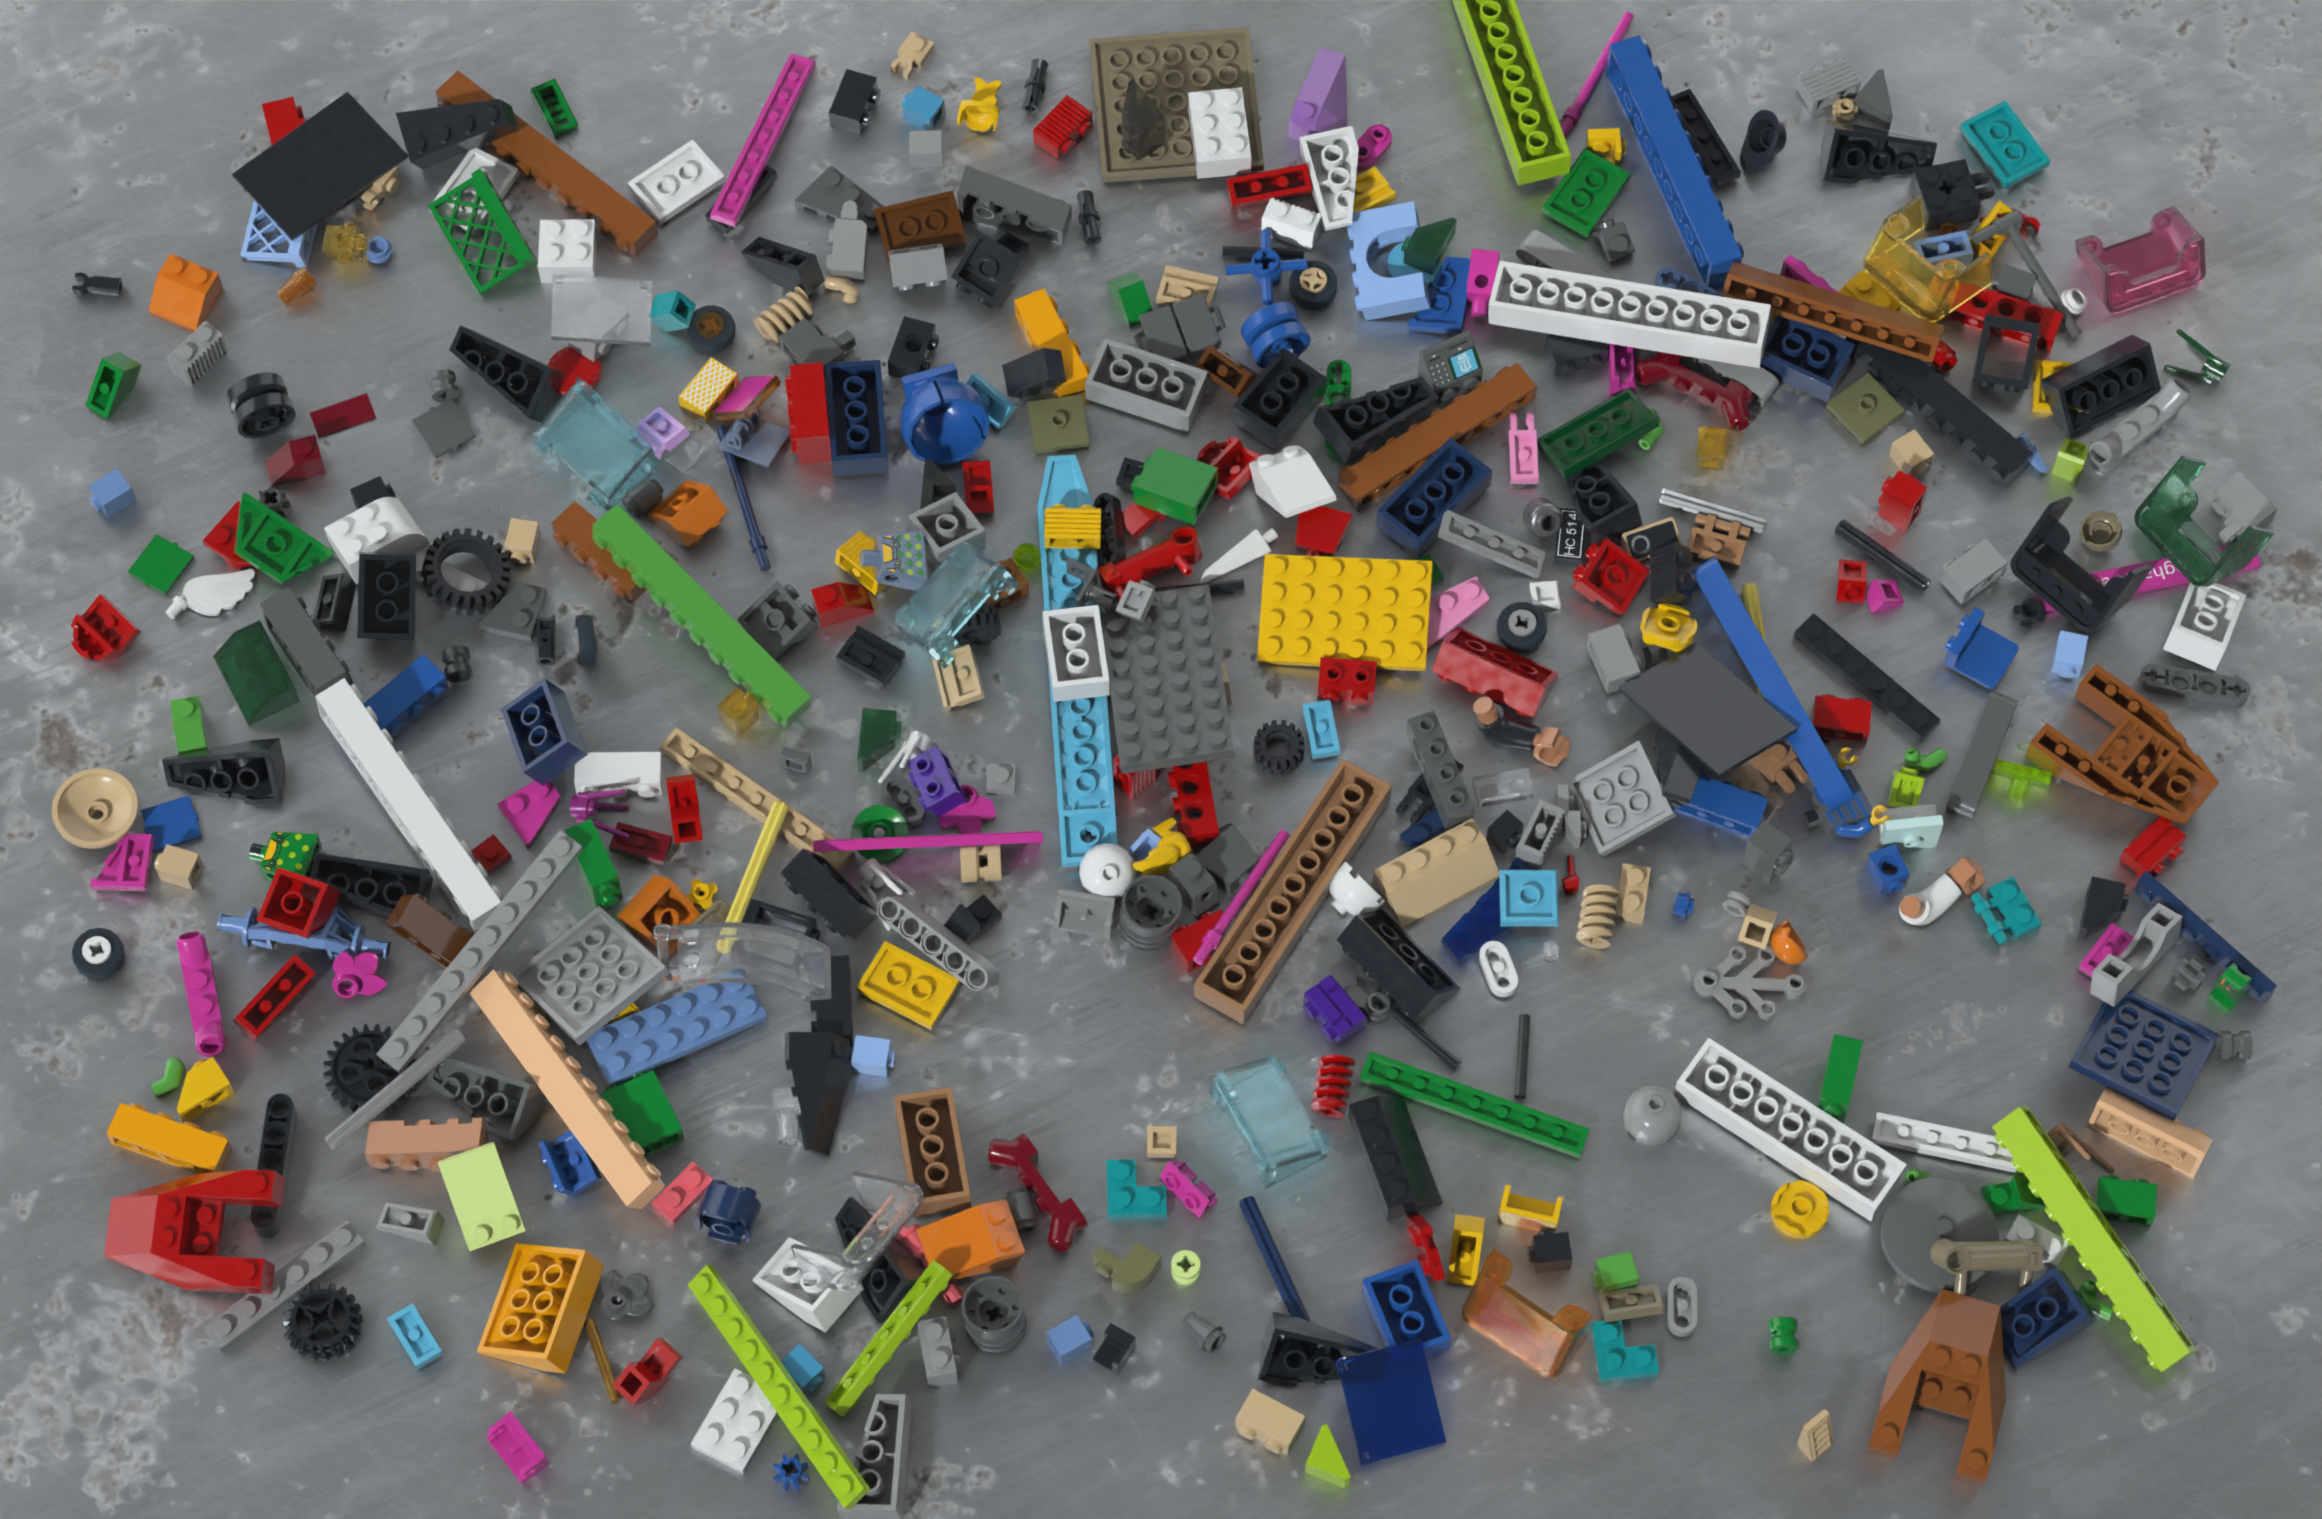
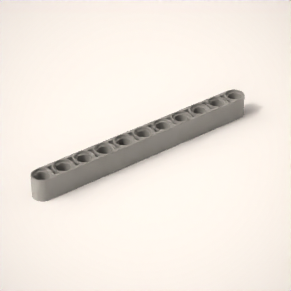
M1532 230L1516 250V255L1526 265L1619 280L1538 230ZM1682 356V361L1724 387H1727L1731 380L1745 386L1754 395L1752 404L1759 407L1764 406L1779 386L1777 378L1762 367L1755 368Z

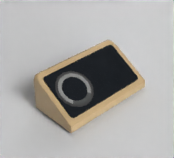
M1673 517L1622 534L1620 542L1624 551L1640 563L1649 560V553L1674 542L1682 545Z

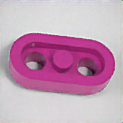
M1380 124L1373 125L1357 140L1359 153L1363 152L1366 154L1365 156L1358 155L1357 171L1371 169L1390 148L1392 133L1388 127ZM1375 135H1382L1383 137L1377 138Z

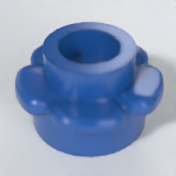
M1689 891L1686 894L1678 892L1676 895L1673 914L1681 916V919H1684L1686 914L1691 915L1694 908L1695 899L1690 898Z

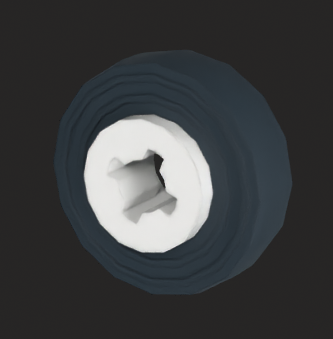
M89 929L82 933L74 942L72 949L73 962L78 971L87 978L105 979L115 974L122 966L125 958L124 945L118 935L109 929Z

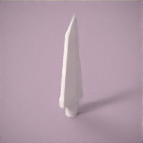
M1272 528L1262 535L1257 529L1251 531L1249 535L1205 569L1199 583H1207L1265 554H1269L1271 549L1268 544L1278 538L1275 530Z

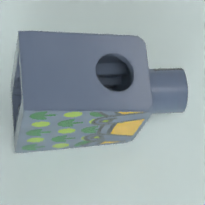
M923 531L883 534L879 536L874 545V550H861L860 565L875 567L876 581L880 584L920 591L927 580Z

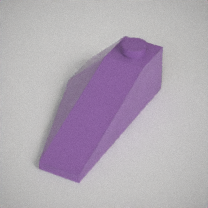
M1319 48L1289 119L1288 138L1300 141L1302 136L1347 127L1345 54Z

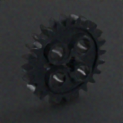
M364 1024L363 1032L360 1033L353 1027V1036L349 1037L347 1034L342 1033L344 1042L334 1041L333 1044L336 1051H327L328 1058L331 1060L323 1062L325 1069L329 1070L323 1073L324 1079L328 1081L325 1085L328 1091H333L331 1096L334 1101L340 1099L339 1104L342 1109L350 1104L349 1109L353 1114L379 1092L371 1090L374 1085L381 1083L387 1086L394 1079H388L386 1076L396 1078L400 1075L391 1066L383 1065L384 1061L376 1055L392 1036L390 1026L384 1032H381L379 1024L375 1025L373 1031H370L368 1025ZM361 1049H370V1052L365 1056L357 1055ZM413 1059L404 1070H406L410 1065H412L417 1059ZM350 1074L358 1075L354 1081H345V1078ZM407 1091L400 1097L408 1099L409 1096ZM396 1099L393 1104L400 1107L399 1100ZM389 1106L385 1109L387 1113H389Z

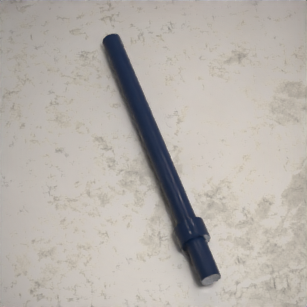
M721 425L716 429L720 442L728 432L726 425ZM723 450L750 535L749 545L751 551L756 554L760 570L767 571L771 568L766 552L768 546L765 537L761 536L737 457Z

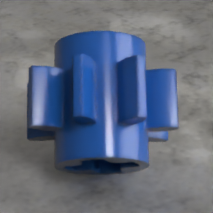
M783 1454V1461L780 1464H773L774 1470L780 1473L773 1477L774 1483L782 1482L784 1492L789 1488H795L799 1492V1485L802 1481L809 1482V1476L803 1473L809 1469L808 1462L800 1464L799 1454H796L794 1458H787ZM792 1469H796V1473H792L790 1477L786 1476V1472L790 1473Z

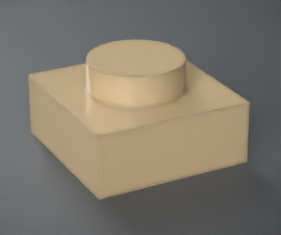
M1148 1126L1147 1158H1176L1177 1126Z

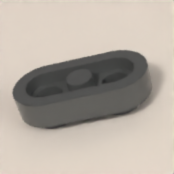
M901 775L886 777L881 784V793L887 805L897 810L903 816L908 827L919 825L925 818V809L922 807L915 790L907 779ZM894 789L901 791L898 795L891 794V791ZM909 811L916 812L912 817L906 815Z

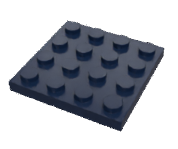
M2130 990L2115 1007L2103 1001L2073 1056L2069 1068L2175 1121L2219 1034Z

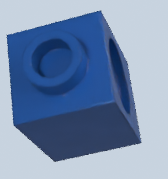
M1893 844L1869 853L1866 867L1879 893L1882 894L1887 891L1894 893L1904 888L1908 880L1909 871L1896 845ZM1890 868L1895 874L1888 875L1882 869Z

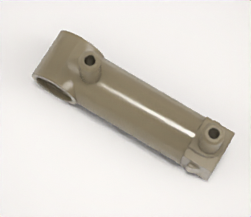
M1944 1238L1935 1242L1930 1256L1936 1266L1950 1274L1956 1275L1955 1293L1962 1295L1966 1293L1968 1271L2021 1270L2019 1292L2031 1285L2033 1271L2042 1270L2044 1246L2033 1240L1954 1242Z

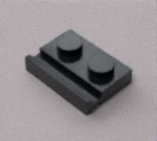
M857 626L854 634L849 637L836 655V661L884 688L906 655L905 651Z

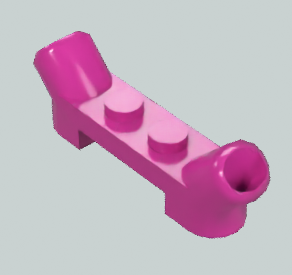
M199 931L188 932L178 937L176 945L192 1019L195 1046L202 1056H217L226 1049L227 1036L215 984L213 963L209 955L205 935Z

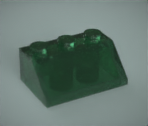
M260 620L235 631L214 654L213 658L248 726L300 702L295 686Z

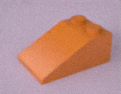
M1006 1199L974 1206L916 1230L928 1266L935 1260L953 1274L949 1281L1014 1267L1025 1253Z

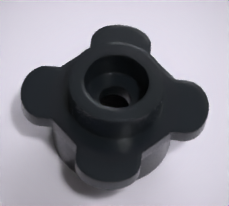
M2028 599L2023 601L2021 605H2015L2012 611L2013 615L2017 616L2021 621L2020 626L2023 629H2030L2033 624L2043 623L2046 619L2045 613L2042 612L2040 604L2035 599Z

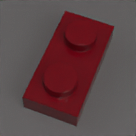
M617 822L615 829L629 834V838L624 839L613 835L609 845L610 852L665 865L673 842L672 836Z

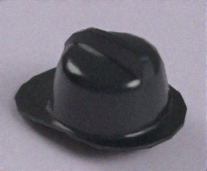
M1760 110L1750 120L1740 154L1741 166L1749 173H1757L1763 170L1771 158L1781 152L1786 144V129L1783 123L1778 121L1774 112Z

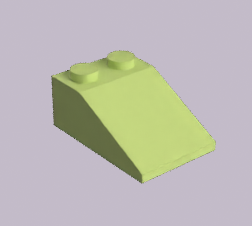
M494 1142L437 1162L469 1252L525 1232Z

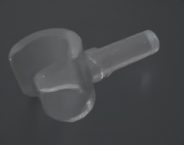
M1147 537L1140 538L1137 548L1126 550V557L1133 556L1154 546L1152 544L1153 540Z
M1556 941L1543 943V953H1538L1521 960L1522 967L1544 960L1546 962L1557 961L1559 958L1558 943Z

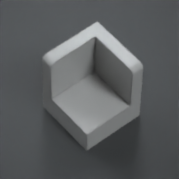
M942 130L909 132L911 168L943 167Z

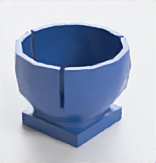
M951 363L901 377L905 402L901 410L900 430L901 436L912 455L925 462V459H931L936 465L954 464L974 454L984 443L986 436L988 437L989 414L974 388L959 381L955 364Z

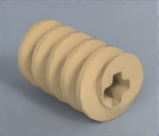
M796 286L794 292L790 291L786 294V299L780 298L777 301V305L772 304L769 307V311L764 310L760 317L753 319V322L764 338L772 339L774 342L779 343L778 333H785L787 331L786 327L792 328L796 325V320L800 322L804 319V314L810 318L814 317L812 304L805 292Z
M1591 885L1583 890L1582 909L1579 912L1580 920L1578 921L1579 930L1576 932V939L1581 944L1595 949L1611 946V943L1605 939L1613 937V932L1609 928H1613L1615 925L1614 921L1610 918L1616 916V911L1612 908L1618 905V901L1613 898L1617 897L1620 893L1617 888L1609 885Z

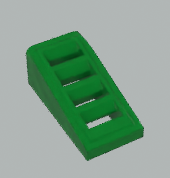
M555 78L531 88L530 95L554 137L578 127V123ZM553 93L554 97L543 101L542 97ZM556 101L559 103V105L554 106L550 109H547L546 107L547 105L552 104ZM560 110L564 112L553 118L550 115ZM565 118L568 119V123L556 127V122Z

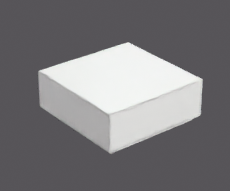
M1557 580L1529 583L1531 604L1537 606L1541 611L1560 609L1561 603Z

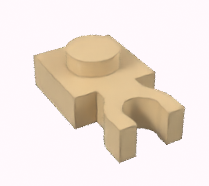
M911 31L898 49V56L900 58L895 59L890 65L891 72L896 73L899 68L904 67L906 69L903 72V77L909 80L914 65L922 67L935 49V43Z
M394 167L376 180L373 186L361 196L362 200L365 201L363 205L366 209L373 212L381 199L385 200L390 193L396 192L401 182L398 167Z

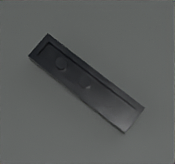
M1691 89L1673 95L1672 106L1674 110H1679L1682 118V127L1684 131L1689 132L1692 139V148L1695 153L1700 155L1702 164L1715 186L1719 187L1740 178L1741 170Z

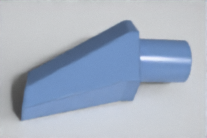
M2026 433L2018 435L2016 439L2034 453L2031 464L2041 473L2046 472L2048 468L2034 443L2030 442Z

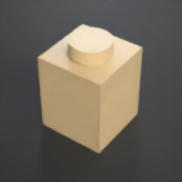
M1914 429L1892 442L1889 456L1902 472L1920 477L1931 469L1934 453Z
M511 518L504 546L509 556L508 560L521 565L535 563L541 537L538 522Z
M166 844L163 853L160 852L155 861V869L161 881L193 890L203 867L198 853Z
M1751 903L1738 941L1766 949L1778 912Z

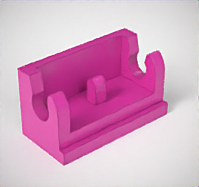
M1608 343L1609 395H1616L1629 387L1637 395L1635 348Z
M511 1411L487 1430L489 1433L486 1437L488 1442L521 1484H524L549 1465L546 1455Z

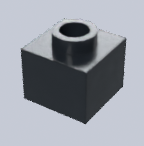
M1506 810L1488 827L1486 840L1503 854L1507 849L1517 847L1522 837L1524 824L1509 810Z

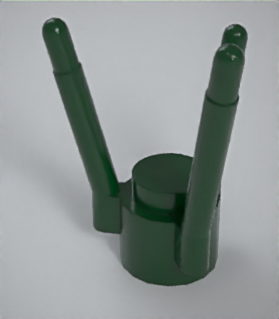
M2178 329V335L2208 358L2202 367V370L2206 373L2201 374L2170 365H2165L2164 369L2203 380L2209 385L2213 380L2220 383L2230 363L2215 356L2191 336Z

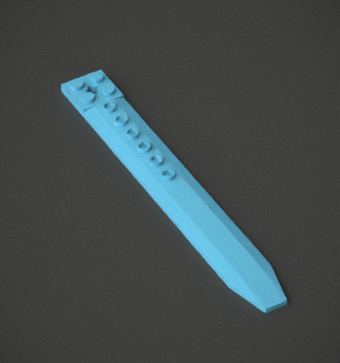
M1076 455L1048 456L1037 510L1044 611L1076 607V598L1085 581L1067 573L1066 562L1068 558L1095 570L1098 569L1096 549H1047L1044 544L1045 508H1051L1055 504H1063L1068 508L1093 505ZM1075 568L1078 572L1085 574L1082 570ZM1097 571V584H1096V586H1099L1098 571ZM1088 601L1087 603H1085L1084 606H1092L1097 604ZM1049 674L1062 867L1080 866L1085 853L1092 847L1104 843L1118 845L1107 696L1053 702ZM1085 832H1091V835L1097 838L1092 840L1091 843H1086L1080 837H1085Z

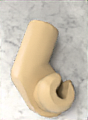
M826 276L825 289L842 291L844 293L843 300L846 303H856L858 301L859 288L850 279L835 276Z

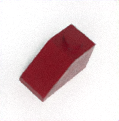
M315 435L288 441L265 461L270 483L273 487L326 474Z

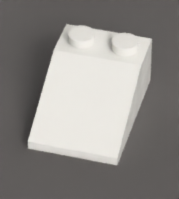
M1288 446L1283 449V452L1274 455H1262L1257 461L1249 463L1256 494L1285 518L1337 500L1335 493L1315 461L1301 446Z
M2194 574L2163 650L2216 671L2228 645L2246 595Z
M791 1237L786 1240L752 1280L755 1285L802 1320L824 1332L828 1331L863 1290L850 1267Z

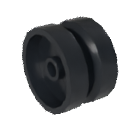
M265 372L250 375L236 382L227 391L226 400L231 414L234 415L233 419L237 430L245 438L258 439L277 434L294 421L296 413L292 401L288 397L283 378L276 373Z

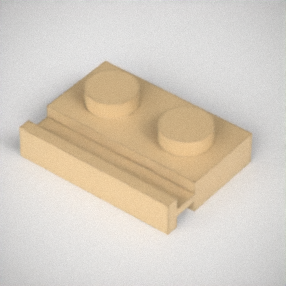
M1166 265L1156 296V304L1172 307L1173 303L1203 294L1209 308L1213 303L1219 277Z
M970 644L943 653V656L932 657L943 705L947 711L951 710L952 707H960L985 698L974 650Z

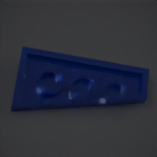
M1517 857L1511 863L1508 870L1528 869ZM1499 877L1494 882V885L1476 901V904L1470 911L1465 913L1441 940L1442 945L1458 965L1479 952L1485 943L1496 941L1516 928L1500 927Z

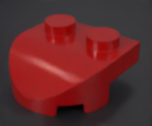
M1228 437V441L1217 443L1212 441L1199 452L1197 461L1218 468V486L1214 493L1231 500L1252 478L1249 463L1257 461L1262 455L1244 447L1239 438Z
M239 500L202 540L205 547L225 559L229 567L238 570L241 567L252 566L234 554L240 507Z
M99 594L83 615L76 614L71 624L74 640L71 643L77 653L87 659L111 661L120 657L142 631L105 595Z

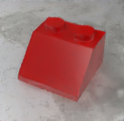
M278 867L256 921L309 939L330 919L340 892L329 884Z

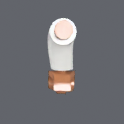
M1963 857L1954 866L1949 867L1945 871L1950 878L1943 874L1923 891L1909 894L1902 899L1899 906L1902 919L1916 926L1931 923L1961 896L1962 892L1959 888L1966 895H1970L1983 886L1986 882L1982 873L1983 868L1971 858Z

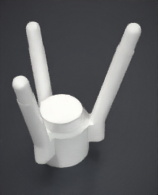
M912 731L908 740L904 741L901 749L878 779V782L882 783L890 775L902 757L903 759L899 765L900 768H904L909 759H913L929 750L931 744L930 737L922 732ZM918 788V791H917V793H918L917 795H918V796L921 795L919 788Z
M875 858L866 861L858 871V874L863 878L860 885L866 890L876 910L879 901L872 890L873 886L880 888L886 884L898 895H902L903 891L898 887L900 886L911 895L916 894L913 888L891 873L885 865H881ZM883 922L885 928L890 931L892 928Z

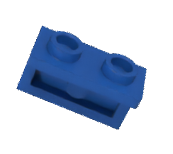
M571 1130L552 1142L547 1140L539 1142L542 1150L541 1158L549 1167L553 1176L551 1179L552 1184L558 1192L576 1196L602 1179L596 1164Z

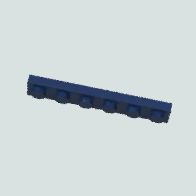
M2148 871L2138 879L2135 890L2140 899L2145 903L2152 904L2154 907L2157 903H2160L2183 916L2180 929L2181 934L2188 941H2194L2208 959L2215 960L2220 964L2224 972L2235 963L2242 974L2252 978L2247 992L2251 997L2265 1003L2273 995L2277 987L2273 981Z

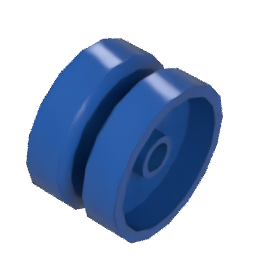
M1288 302L1273 303L1261 308L1246 319L1241 326V335L1246 345L1251 348V355L1255 363L1264 369L1282 348L1299 357L1308 348L1311 341L1306 327L1300 323V316L1295 306Z

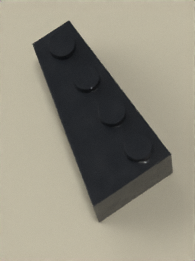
M501 99L396 113L409 160L421 169L519 131L512 106Z

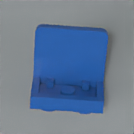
M1975 607L1970 616L1967 614L1963 616L1958 625L1960 632L1957 637L1952 635L1944 648L1947 651L1944 665L1987 689L1993 690L2018 653L2019 646L1981 625L1985 612Z

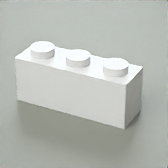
M587 752V756L575 763L574 785L577 795L578 792L591 793L614 789L625 790L623 795L612 796L616 798H622L626 795L653 797L662 794L663 760L661 752Z

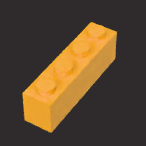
M1043 288L1015 299V315L1033 350L1036 351L1041 348L1061 350L1067 382L1057 386L1055 390L1057 397L1073 396L1085 391V382L1090 373V367L1087 362L1082 363L1079 357L1081 352L1077 342L1070 340L1068 325L1064 318H1059L1057 314L1058 307L1053 296L1048 297Z
M120 1103L106 1133L111 1144L197 1174L222 1172L232 1152V1147L224 1134L217 1131H211V1133L202 1131L199 1126L191 1122L185 1121L182 1124L173 1121L174 1119L165 1113L158 1112L157 1115L147 1112L146 1108L136 1103H131L130 1106Z

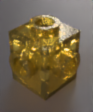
M343 223L342 226H326L322 252L332 260L342 264H352V261H363V255L368 248L367 235L358 229L357 225Z

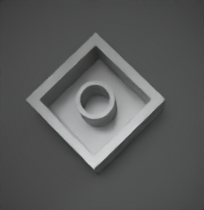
M956 492L908 515V532L923 531L925 558L937 573L985 550V529Z

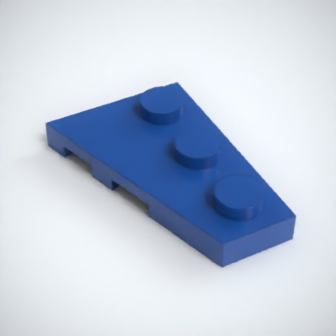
M1446 257L1428 292L1430 309L1418 311L1415 317L1411 318L1408 324L1409 331L1460 334L1463 332L1468 306L1466 292L1471 258Z

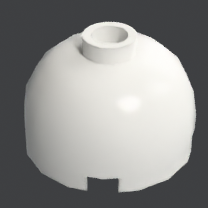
M1104 843L1092 847L1085 853L1080 862L1079 876L1082 886L1089 894L1115 899L1121 898L1124 895L1125 889L1136 878V870L1132 866L1134 863L1132 856L1126 849L1117 844Z
M1346 861L1339 867L1330 882L1329 891L1335 899L1331 904L1342 915L1348 912L1355 917L1358 914L1374 912L1385 902Z

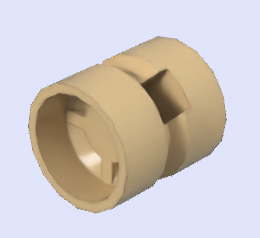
M1000 844L984 845L981 850L977 846H960L962 883L978 882L980 878H984L986 882L1002 881ZM980 860L988 861V866L980 867Z

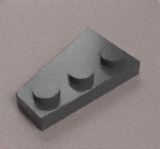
M832 165L794 200L797 207L803 209L807 207L817 211L819 215L824 217L829 215L837 219H841L842 206L846 201L856 202L859 220H862L867 225V232L870 234H874L878 230L874 209L885 207Z

